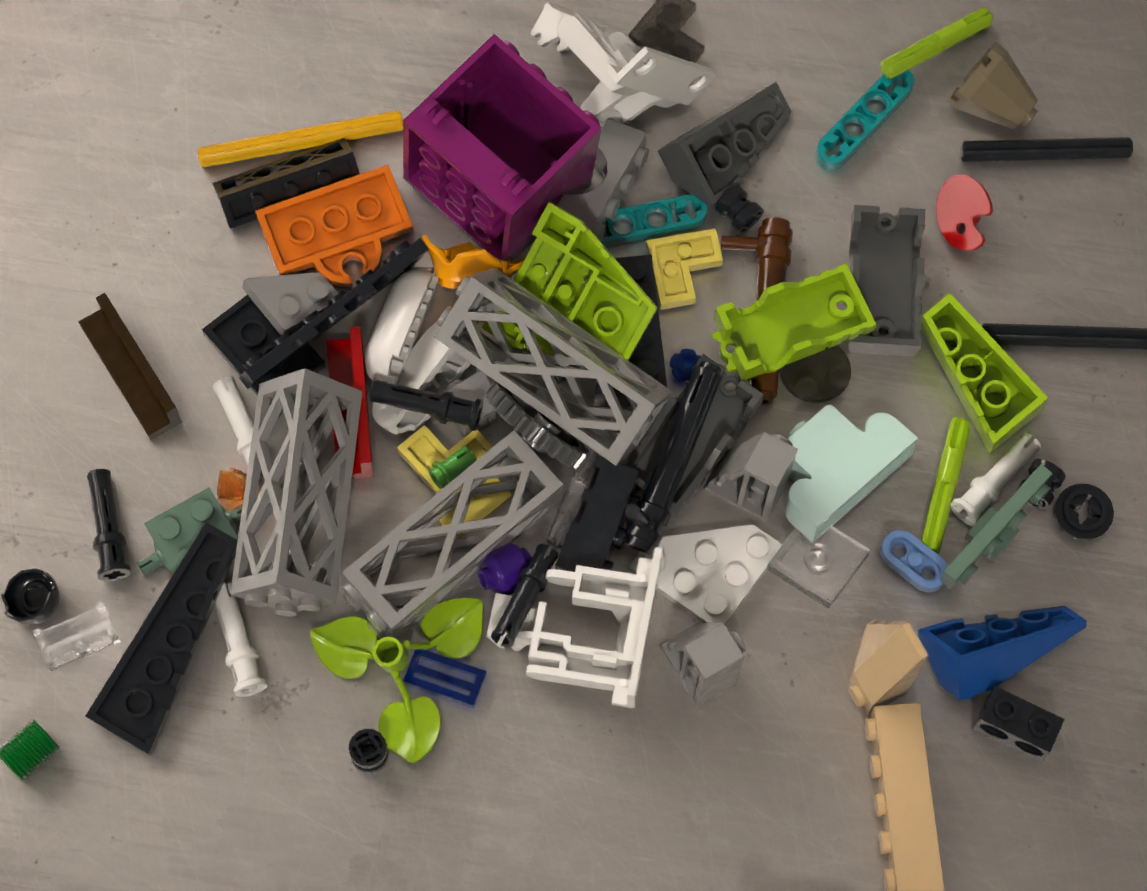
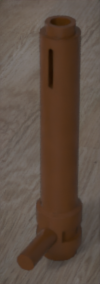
M779 217L764 219L762 226L758 228V237L724 235L721 237V250L756 252V263L759 265L756 301L766 288L786 282L787 267L791 264V249L788 246L792 244L793 230L790 228V222L786 219ZM779 370L772 373H764L750 379L749 384L763 394L761 405H770L773 403V399L777 397Z

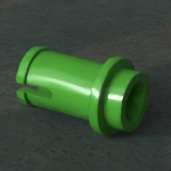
M464 445L441 463L438 461L432 464L433 468L429 470V475L433 482L442 489L477 461L472 451H469V448Z

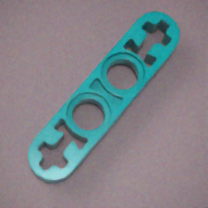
M909 70L892 79H887L883 74L824 135L818 143L815 156L820 167L831 171L841 168L911 94L914 85V77ZM902 80L904 82L903 87L897 86L890 96L888 91L891 88L892 81L898 82ZM871 100H878L884 104L885 111L878 114L869 111L866 104ZM849 123H857L863 128L864 132L860 136H850L846 133L844 127ZM840 140L843 144L839 147L837 156L833 154L827 157L825 155L826 150L832 151Z
M684 195L618 209L613 220L608 218L606 222L608 237L603 236L601 243L607 249L696 230L705 222L707 205L694 195ZM686 207H691L693 211L697 212L695 218H690V215L685 213ZM672 209H675V216H677V222H676V223H673V222H672V221H673V213H672V211H671ZM659 212L666 217L667 221L663 226L654 227L648 223L647 217L651 213ZM624 219L629 221L633 228L629 233L620 234L613 229V224L618 220Z

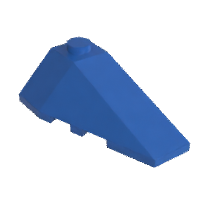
M1066 606L1021 611L1019 618L1014 619L998 618L997 614L985 615V622L964 625L963 618L948 620L918 629V637L929 655L928 660L939 685L958 700L974 698L977 694L990 691L994 686L1000 685L1086 628L1087 620Z

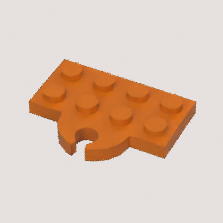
M388 164L255 211L279 276L291 275L314 267L331 285L343 288H353L351 276L343 270L345 263L351 260L360 262L363 265L362 275L371 269L376 272L380 268L382 260L381 242L413 231L412 222Z

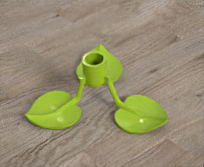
M456 598L436 605L423 617L421 622L422 633L431 640L427 643H410L406 640L401 644L393 637H383L378 640L377 635L368 627V621L356 616L343 617L324 626L313 628L310 630V636L315 652L321 662L338 677L344 679L361 677L368 669L369 659L375 660L384 671L392 674L404 702H393L386 706L379 717L378 731L385 738L387 747L403 757L409 763H416L424 758L435 745L441 729V716L438 707L430 698L422 696L411 701L409 692L400 675V672L408 665V651L429 650L436 646L440 655L447 659H461L470 655L477 648L482 637L484 604L481 600L475 598Z

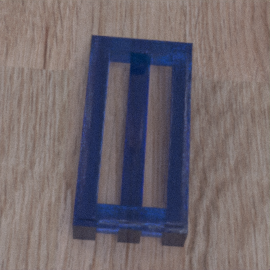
M415 650L403 682L407 686L474 709L487 671L427 650ZM421 659L476 679L473 684L424 667L418 663ZM417 673L432 678L434 680L455 686L457 688L469 691L470 695L468 696L460 692L439 686L437 684L414 677V674Z

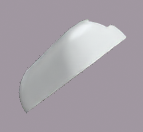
M421 266L409 269L402 273L393 283L364 352L365 370L373 381L374 379H379L397 385L438 287V278L434 276V268Z
M436 322L412 348L397 385L441 395L451 382L461 378L471 363L434 338L440 328ZM376 402L373 403L372 408L373 417L377 424L395 435L410 430L416 432L431 417L428 414Z

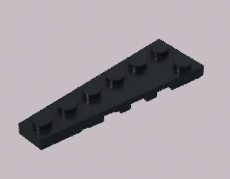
M421 238L411 245L407 240L398 245L390 252L391 255L383 261L384 266L376 272L372 269L355 281L357 286L348 293L342 290L327 302L329 307L320 314L315 310L300 322L302 328L294 334L286 331L271 343L274 349L265 356L258 352L243 364L246 370L239 377L241 382L247 389L251 388L394 282L402 273L414 267L429 248Z
M207 522L204 524L85 717L143 752L152 755L233 562L238 540Z

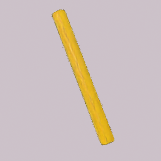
M398 110L202 146L198 148L197 153L201 167H209L322 146L342 138L349 141L402 131L403 117Z

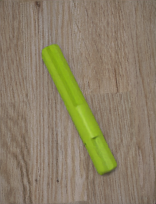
M986 7L977 9L882 60L881 73L887 79L898 76L989 27L992 24L993 14Z
M959 417L952 418L921 541L937 554L941 551L951 509L950 506L955 489L957 488L970 431V421Z

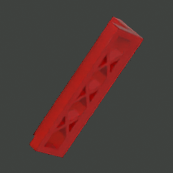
M357 326L349 327L350 338L326 340L329 378L363 391L352 479L374 477L361 328ZM343 410L341 413L346 423L347 410ZM333 428L334 451L336 454L340 447Z

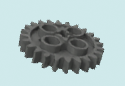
M495 381L485 393L487 394L486 398L490 400L489 403L496 408L495 411L501 418L513 426L518 435L541 453L546 451L552 459L555 457L561 464H566L569 468L573 467L575 469L579 468L590 455L583 442Z

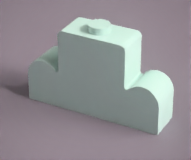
M832 405L825 406L808 422L800 421L792 429L788 438L793 447L798 450L790 474V478L795 482L789 490L785 506L786 518L806 538L814 543L913 455L918 437L899 420L887 413H876L870 416L862 432Z

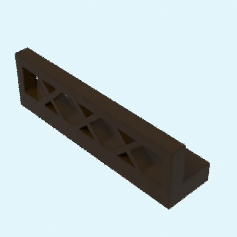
M103 293L96 297L100 309L78 321L151 441L179 425L182 421L172 399L106 293Z

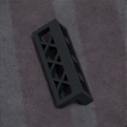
M345 138L212 184L220 201L227 224L231 229L257 220L256 210L348 179L360 173L352 149Z

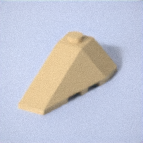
M873 620L867 623L863 631L849 683L851 686L848 687V691L856 706H863L867 715L872 712L874 706L887 705L906 695L929 656L909 622L894 621L889 624L888 621L878 623L877 620Z

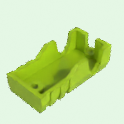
M847 263L837 266L836 269L820 272V275L807 277L799 283L797 281L781 282L768 287L757 301L746 308H735L733 301L716 307L713 319L719 331L711 335L713 340H718L721 343L719 355L722 361L729 363L725 365L728 372H738L741 379L746 381L764 373L775 372L785 365L822 352L826 347L832 348L841 344L842 341L848 342L853 340L859 334L863 336L875 330L877 324ZM837 304H845L846 309L839 310L837 308ZM729 345L734 346V352L728 353L726 347Z

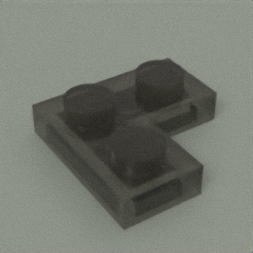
M656 0L629 33L630 39L636 46L642 49L646 46L696 63L704 53V45L680 30L696 11V3L692 0Z

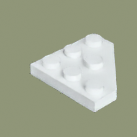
M754 524L664 536L658 547L663 548L657 592L701 623H721L726 625L780 553L783 545ZM654 550L652 554L640 552L630 564L628 571L636 574L639 557L653 559Z

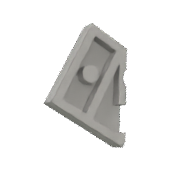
M319 272L247 278L244 280L242 287L280 335L286 331L293 333L302 328L300 322L315 310L319 314L329 307L327 302L338 294L329 281L320 275Z

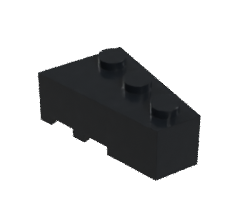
M597 455L593 465L595 466L594 475L588 489L585 488L581 496L583 501L575 520L570 525L555 565L556 570L575 572L576 565L612 571L614 562L609 561L614 548L621 550L626 538L624 534L626 529L623 528L627 518L625 509L628 505H636L637 501L641 500V497L636 495L639 470L620 463L614 465L606 458Z

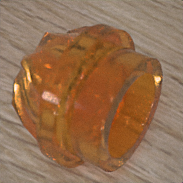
M230 467L229 471L220 470L217 482V499L227 500V504L243 500L247 474L234 467Z

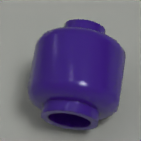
M508 543L492 550L481 563V569L477 571L481 586L485 590L490 589L494 594H513L519 584L518 576L522 569L527 568L532 558L529 551L513 543Z

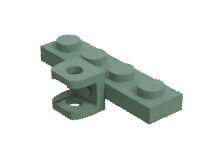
M1040 464L998 512L993 507H990L967 532L965 539L970 543L944 570L940 581L950 589L958 581L965 585L979 569L974 564L983 554L992 562H995L1020 530L1017 526L1027 516L1023 509L1031 501L1037 505L1051 489L1047 482L1052 472Z

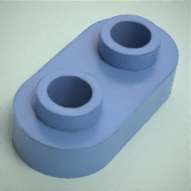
M904 530L892 531L884 538L880 554L887 566L920 591L935 592L944 585L940 578L948 566L941 556L914 535ZM900 547L904 550L905 555L898 557L894 555L892 549ZM929 570L933 573L934 578L927 580L922 576L921 572Z

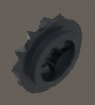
M1081 483L1069 486L1062 491L1055 502L1054 518L1060 524L1061 531H1066L1074 540L1087 539L1091 541L1094 538L1103 536L1113 522L1114 509L1111 500L1104 491L1094 485ZM1086 501H1089L1087 505L1088 513L1093 515V518L1087 517L1082 524H1079V513L1074 511V509L1079 510Z

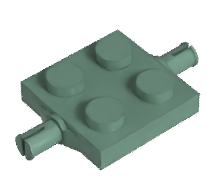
M209 487L145 522V527L154 541L156 552L136 562L143 576L162 565L174 574L206 522L238 540L235 524L241 520L243 504L228 512L218 503Z

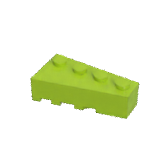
M951 293L923 314L921 330L988 453L992 454L1044 410L1048 397Z

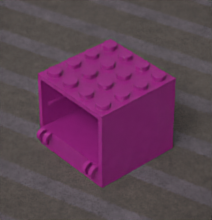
M493 34L403 120V179L482 249L487 250L498 259L508 262L513 261L537 238L532 235V232L548 202L558 205L564 194H582L591 185L602 127L598 119L590 111H583L573 103L572 97L562 87L556 88L550 83L540 67L533 63H527L511 42L507 40L502 41Z

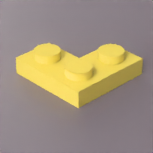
M716 228L646 241L647 253L652 255L655 288L660 310L695 304L696 296L690 271L719 267L723 264Z
M424 425L397 447V452L429 488L437 494L442 489L433 482L429 475V470L433 468L432 464L438 461L441 463L464 445L469 448V451H472L478 460L493 446L476 430L469 433L450 450H447Z

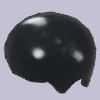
M36 568L21 570L14 575L1 595L6 609L4 614L24 625L41 624L51 618L58 608L60 599L59 589L54 578L49 573Z

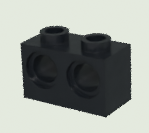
M994 686L987 696L972 730L1042 763L1051 752L1065 719Z

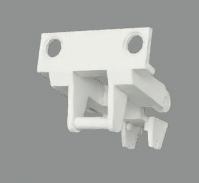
M550 2L544 5V9L531 31V35L534 37H539L542 34L537 42L542 47L550 43L556 44L560 40V44L556 47L558 52L563 53L571 49L598 77L600 82L583 102L580 109L590 111L598 120L604 122L609 118L626 125L653 105L668 108L680 103L688 106L718 76L715 70L646 46L642 49L636 46L625 33L613 32L607 37L603 33L608 28L605 22L579 13L574 15L570 9ZM703 76L699 82L689 86L696 78Z
M655 547L653 559L639 557L636 574L576 565L575 572L556 569L547 570L545 579L548 582L560 586L574 587L572 605L611 610L617 619V623L620 624L615 651L572 645V636L544 632L547 618V603L539 602L538 609L531 607L515 639V643L511 647L514 651H520L525 646L530 645L529 665L527 666L526 675L542 681L614 691L612 705L635 708L662 564L663 548ZM495 593L487 631V638L493 641L491 634L495 630L512 597L510 595ZM506 631L504 635L501 636L498 643L494 642L499 648H506L501 646V643L507 634Z

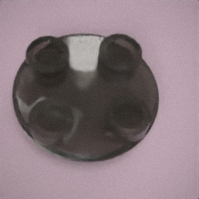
M839 346L826 347L822 352L785 365L779 369V374L784 387L794 397L809 403H824L837 398L847 388L851 377V365L847 355Z

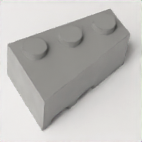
M763 432L727 450L713 469L703 489L768 522L787 487L798 449L793 447L791 441L781 435L774 434L771 436Z
M696 623L659 644L697 707L736 685L745 657L743 652L746 651L739 635L735 631L730 633L725 624Z

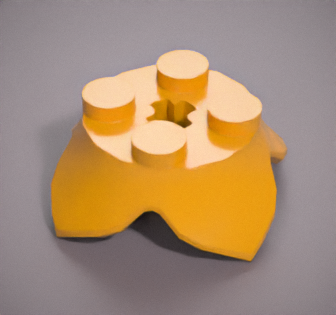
M427 235L422 236V241L429 248L427 252L432 260L434 276L438 278L437 283L446 288L457 290L465 277H472L478 271L483 272L493 267L511 278L519 271L526 258L524 256L509 262L501 260L490 254L487 250L477 248L471 242L452 246L449 249L437 248L431 243Z

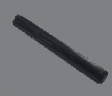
M1129 137L964 141L960 147L961 160L964 162L1129 158L1133 153V142Z
M981 324L999 345L1147 349V328Z

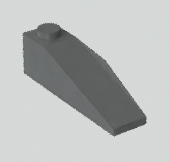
M774 82L684 133L657 150L673 182L706 205L711 206L718 202L728 190L742 183L743 180L741 178L749 167L755 165L759 159V153L767 142L772 141L792 111L777 82Z

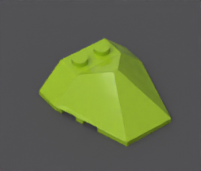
M548 202L532 232V235L537 238L514 281L629 361L658 307L581 219L554 203ZM494 311V312L507 313L506 311ZM485 321L482 329L494 336L488 321ZM500 322L511 347L529 349L517 323ZM533 331L544 354H554L549 341Z

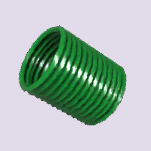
M31 719V722H28V725L25 724V727H22V730H19L16 735L11 737L8 743L2 745V748H0V759L20 781L24 782V779L29 778V775L37 770L40 764L46 762V759L52 757V754H55L60 747L34 719Z

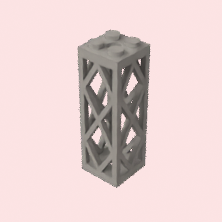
M495 267L483 272L478 271L472 277H465L455 292L459 296L452 308L448 306L437 321V325L440 328L434 336L435 339L614 465L619 464L637 448L673 393L670 389ZM494 311H506L507 313L494 312ZM479 321H488L498 344L479 331L477 326ZM500 322L517 323L531 353L514 352ZM533 331L549 341L554 354H543ZM524 362H535L536 365L525 364ZM548 363L560 364V366H549ZM571 365H581L586 368H574ZM554 376L566 377L575 398L558 387ZM577 377L597 379L609 407L590 406ZM612 386L627 396L632 409L621 407ZM572 414L581 418H574L572 417ZM601 416L615 417L616 421L605 420Z
M306 368L259 383L230 592L231 595L245 599L244 603L249 606H268L275 609L274 613L288 617L296 616L298 611L303 610L319 611L321 606L337 602L363 392ZM343 410H347L346 423L341 413ZM321 417H324L322 424L320 426V419ZM287 421L289 432L273 463L267 443L282 424ZM332 428H334L340 449L320 473L317 460ZM286 467L285 479L279 484L280 477ZM262 470L265 482L257 497L260 471ZM300 478L297 504L295 505L298 479ZM338 484L335 511L333 515L329 501ZM314 499H316V502L308 516L309 505L312 503ZM274 511L277 524L262 555H260L254 535ZM322 518L328 541L309 565L305 551ZM274 559L273 570L268 571ZM248 562L252 573L250 576H246Z
M513 430L342 572L343 586L341 588L345 592L342 595L344 600L355 612L361 609L366 614L369 620L367 625L377 635L378 639L383 637L399 639L436 605L444 601L481 569V563L492 550L508 543H513L557 506L560 501L563 483L518 433ZM515 475L519 480L481 486L488 479ZM526 490H528L533 495V498L521 508ZM515 491L507 516L464 522L472 497ZM456 507L450 525L433 527L441 518ZM496 528L490 534L458 539L460 533ZM447 535L445 541L410 546L416 540ZM475 546L449 568L455 549ZM441 552L433 578L391 585L399 558ZM380 571L377 583L375 584L370 578ZM423 590L414 596L395 599L387 598V595Z

